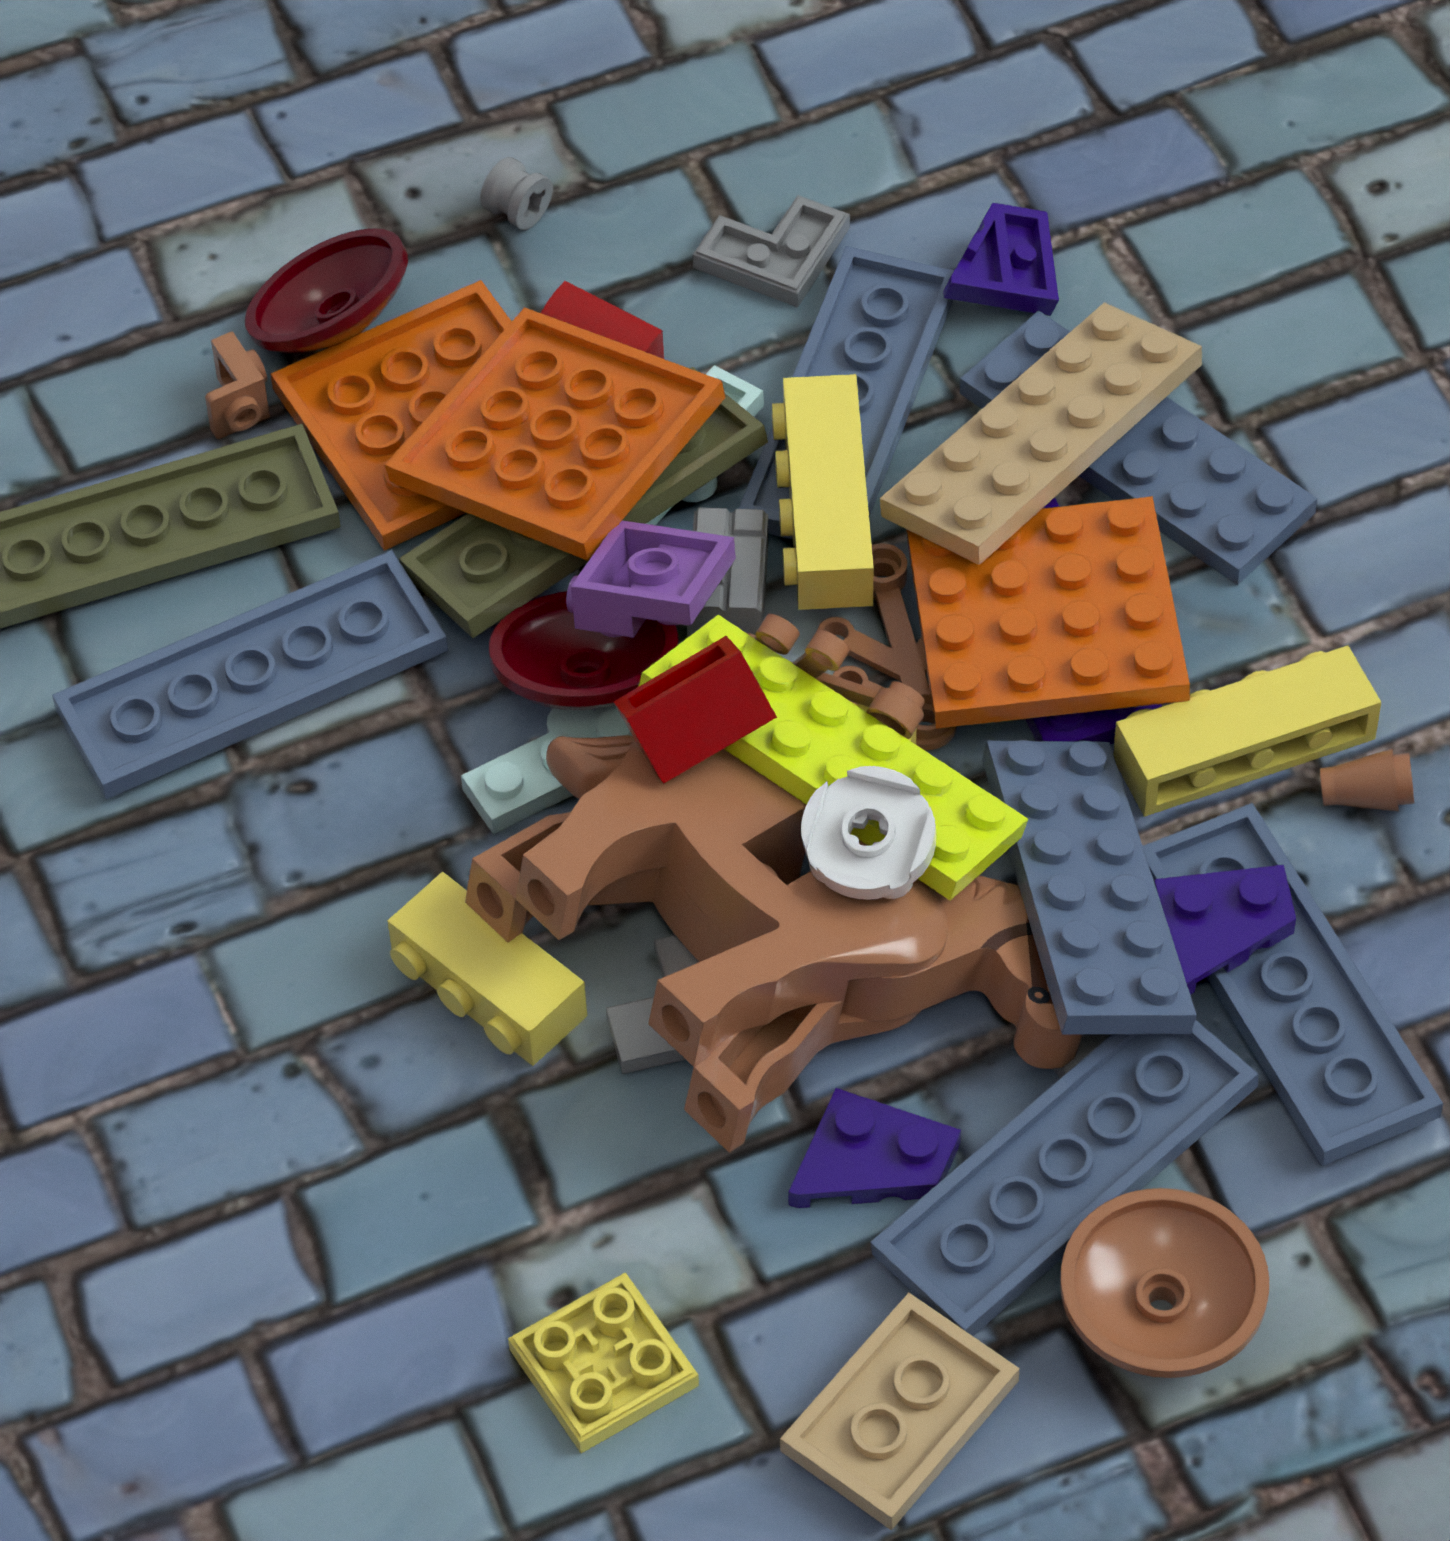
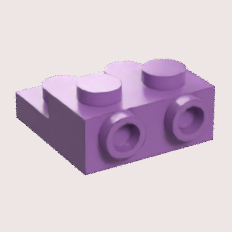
M621 521L619 525L607 534L580 574L575 575L569 583L566 604L568 611L574 613L575 629L600 632L609 637L626 636L634 638L646 619L657 620L665 625L683 624L691 626L736 559L734 537Z

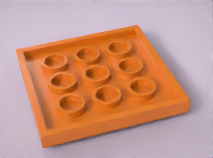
M482 280L270 374L272 389L296 424H303L311 446L384 551L466 513L389 482L385 464L512 322Z
M524 307L385 464L386 472L391 483L588 561L607 534L620 524L726 398L722 380Z
M1153 496L1043 508L980 565L906 529L936 729L1190 701V682Z

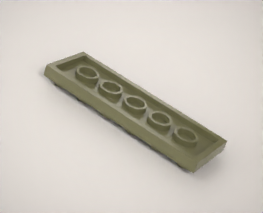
M725 394L726 398L622 521L648 523L768 443L764 425ZM469 513L399 558L401 565L413 584L472 638L588 562Z
M303 424L1 511L0 629L340 528L338 509Z

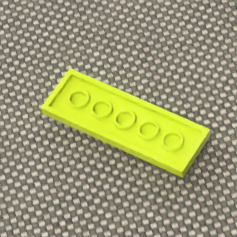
M720 615L714 617L642 672L639 686L727 636L743 654L777 718L727 746L724 750L806 805L813 793L828 781V786H830L837 779L847 777L848 770L861 766L885 767L909 777L920 788V794L928 802L929 807H931L936 824L937 838L934 855L928 868L918 880L950 901L1023 836L1028 818ZM868 820L864 829L853 828L850 833L868 846L873 845L874 842H881L886 836L880 833L879 822L876 820Z

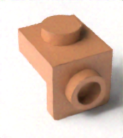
M233 331L211 340L216 375L222 387L208 392L205 396L210 429L217 439L237 431L247 430L256 423L270 417L265 388L267 374L264 365L254 349L245 351Z

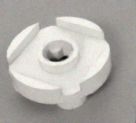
M861 766L848 770L847 777L837 779L830 786H828L827 781L810 797L801 823L802 842L812 875L818 881L825 883L833 891L850 898L871 900L882 897L887 899L903 897L910 891L913 882L922 876L928 868L936 847L935 818L928 802L920 794V788L909 777L885 767ZM868 820L878 821L880 833L886 835L881 842H874L871 846H864L859 844L858 837L850 835L853 828L864 829Z

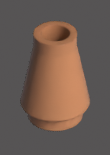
M1393 748L1334 767L1320 768L1324 806L1342 805L1399 812V805L1414 804L1409 753L1393 754Z

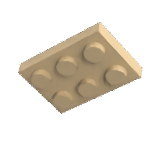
M908 1292L780 1438V1452L892 1530L1019 1382L1020 1368Z

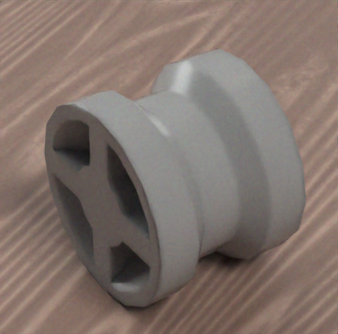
M506 157L500 160L487 175L480 194L481 205L493 214L505 213L512 225L519 229L527 230L533 227L547 210L553 193V184L548 177L541 173L529 174L526 172L523 163L512 157Z

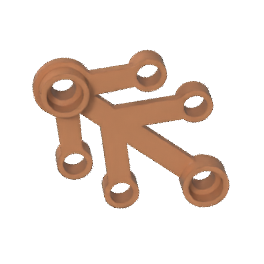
M885 543L872 545L874 566L873 599H876L889 646L855 630L851 622L842 617H830L823 620L817 630H825L834 635L843 636L845 638L843 641L850 649L847 656H851L916 690L925 700L921 708L924 713L921 722L932 723V725H918L916 745L923 750L938 749L952 740L957 726L935 728L930 688L926 678L927 668L922 637L916 643L901 594V590L907 582V558L903 551L894 545ZM843 666L833 673L834 676L876 690L884 688L869 681L866 672L856 666Z
M767 614L755 635L747 633L774 652L782 655L789 653L800 636L798 629L792 623L775 614ZM817 630L805 648V653L792 663L850 702L869 707L866 711L868 714L894 729L906 739H910L924 717L921 709L925 703L924 698L912 687L898 681L891 682L888 688L876 690L825 673L827 670L837 671L850 652V649L836 635L825 630Z

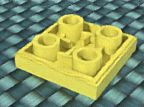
M626 1272L508 1338L510 1352L581 1454L699 1386L698 1373Z

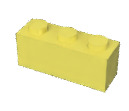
M442 871L387 920L392 949L390 950L391 959L405 976L412 980H417L421 977L436 989L440 1000L452 1013L459 1017H464L467 1014L483 1026L489 1040L500 1051L508 1055L515 1052L534 1066L587 1017L585 982L523 933L507 943L465 903L467 890Z

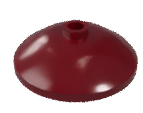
M379 228L355 230L323 241L289 261L262 285L247 308L245 328L257 346L280 353H300L338 345L362 333L379 317L389 304L404 279L408 264L407 250L395 233Z
M567 591L529 601L506 615L498 623L491 635L489 656L491 668L498 680L508 689L528 701L545 707L563 710L601 709L615 706L613 701L636 689L639 686L642 672L678 646V633L675 625H665L651 619L645 620L634 638L626 636L609 637L600 632L575 629L574 613L568 611L566 604Z

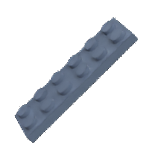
M845 246L792 377L856 374L870 517L953 303L952 299L944 298L943 290L954 270ZM771 427L767 437L768 443L762 449L738 509L764 510L768 514V534L793 540L792 536H781L779 499L790 498L789 487L777 488L775 451L786 450L785 440H773V429Z
M1037 311L960 378L959 394L981 409L984 408L1070 331L1042 312ZM1168 397L1164 398L1079 475L1113 500L1153 496L1159 531L1236 585L1240 584L1316 513L1317 498Z
M390 550L52 694L57 714L105 799H109L448 651L447 636L393 550Z
M987 741L982 762L992 795L1028 818L1022 838L1009 848L1008 851L1062 1035L1191 1034L1197 1014L1110 743L1090 741Z
M1253 803L1143 845L1153 880L1284 865L1296 915L1294 934L1270 948L1256 950L1251 954L1247 962L1227 973L1222 967L1207 976V979L1322 1166L1441 1117L1443 1102Z
M1195 1020L1191 1034H1112L870 1242L872 1255L922 1302L974 1336L1063 1258L1067 1243L1073 1232L1092 1211L1115 1197L1141 1190L1258 1087V1073L1197 1020Z

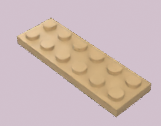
M1104 302L880 497L881 517L980 565L1202 365V346Z

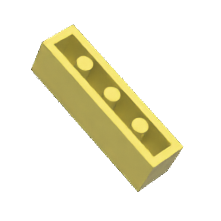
M856 374L783 378V403H772L773 440H785L786 450L775 451L777 488L789 487L790 498L779 499L781 536L793 537V548H783L784 585H796L798 610L873 606L874 566Z
M1349 645L1329 652L1318 651L1311 653L1298 662L1271 671L1261 670L1253 672L1241 681L1214 690L1204 689L1190 694V701L1174 702L1153 710H1138L1130 714L1126 719L1116 722L1113 755L1117 768L1145 817L1375 740L1381 700Z

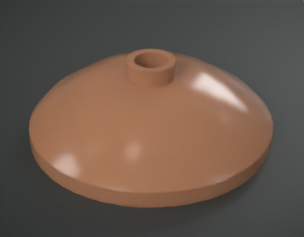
M1152 1188L1137 1190L1115 1197L1097 1207L1078 1225L1068 1241L1063 1254L1060 1289L1064 1309L1069 1321L1081 1339L1094 1352L1112 1364L1130 1372L1151 1377L1177 1378L1197 1375L1219 1367L1231 1360L1247 1346L1257 1333L1266 1312L1269 1296V1272L1265 1255L1254 1234L1241 1219L1226 1207L1214 1200L1189 1191ZM1156 1300H1165L1173 1308L1158 1310L1153 1308L1151 1303Z

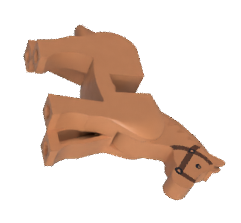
M621 735L598 738L559 736L548 745L546 762L552 775L571 794L579 799L571 812L548 815L472 858L465 903L507 943L523 933L525 925L533 916L560 940L574 932L577 922L587 905L653 902L669 928L699 962L657 980L648 1024L693 1066L684 1110L729 1153L744 1144L747 1129L757 1112L763 1106L785 1093L820 1050L832 1043L896 1029L911 1021L923 1009L968 991L984 993L999 1015L1016 1026L1014 1035L1015 1050L1026 1063L1033 1067L1044 1069L1062 1068L1075 1058L1083 1034L1062 1035L1018 885L979 875L950 901L917 879L913 882L910 891L903 897L896 899L882 897L865 900L850 898L833 891L825 883L818 881L811 871L799 878L805 856L801 836V823L806 804L724 749L663 784L633 736ZM862 841L859 842L860 845L868 846Z

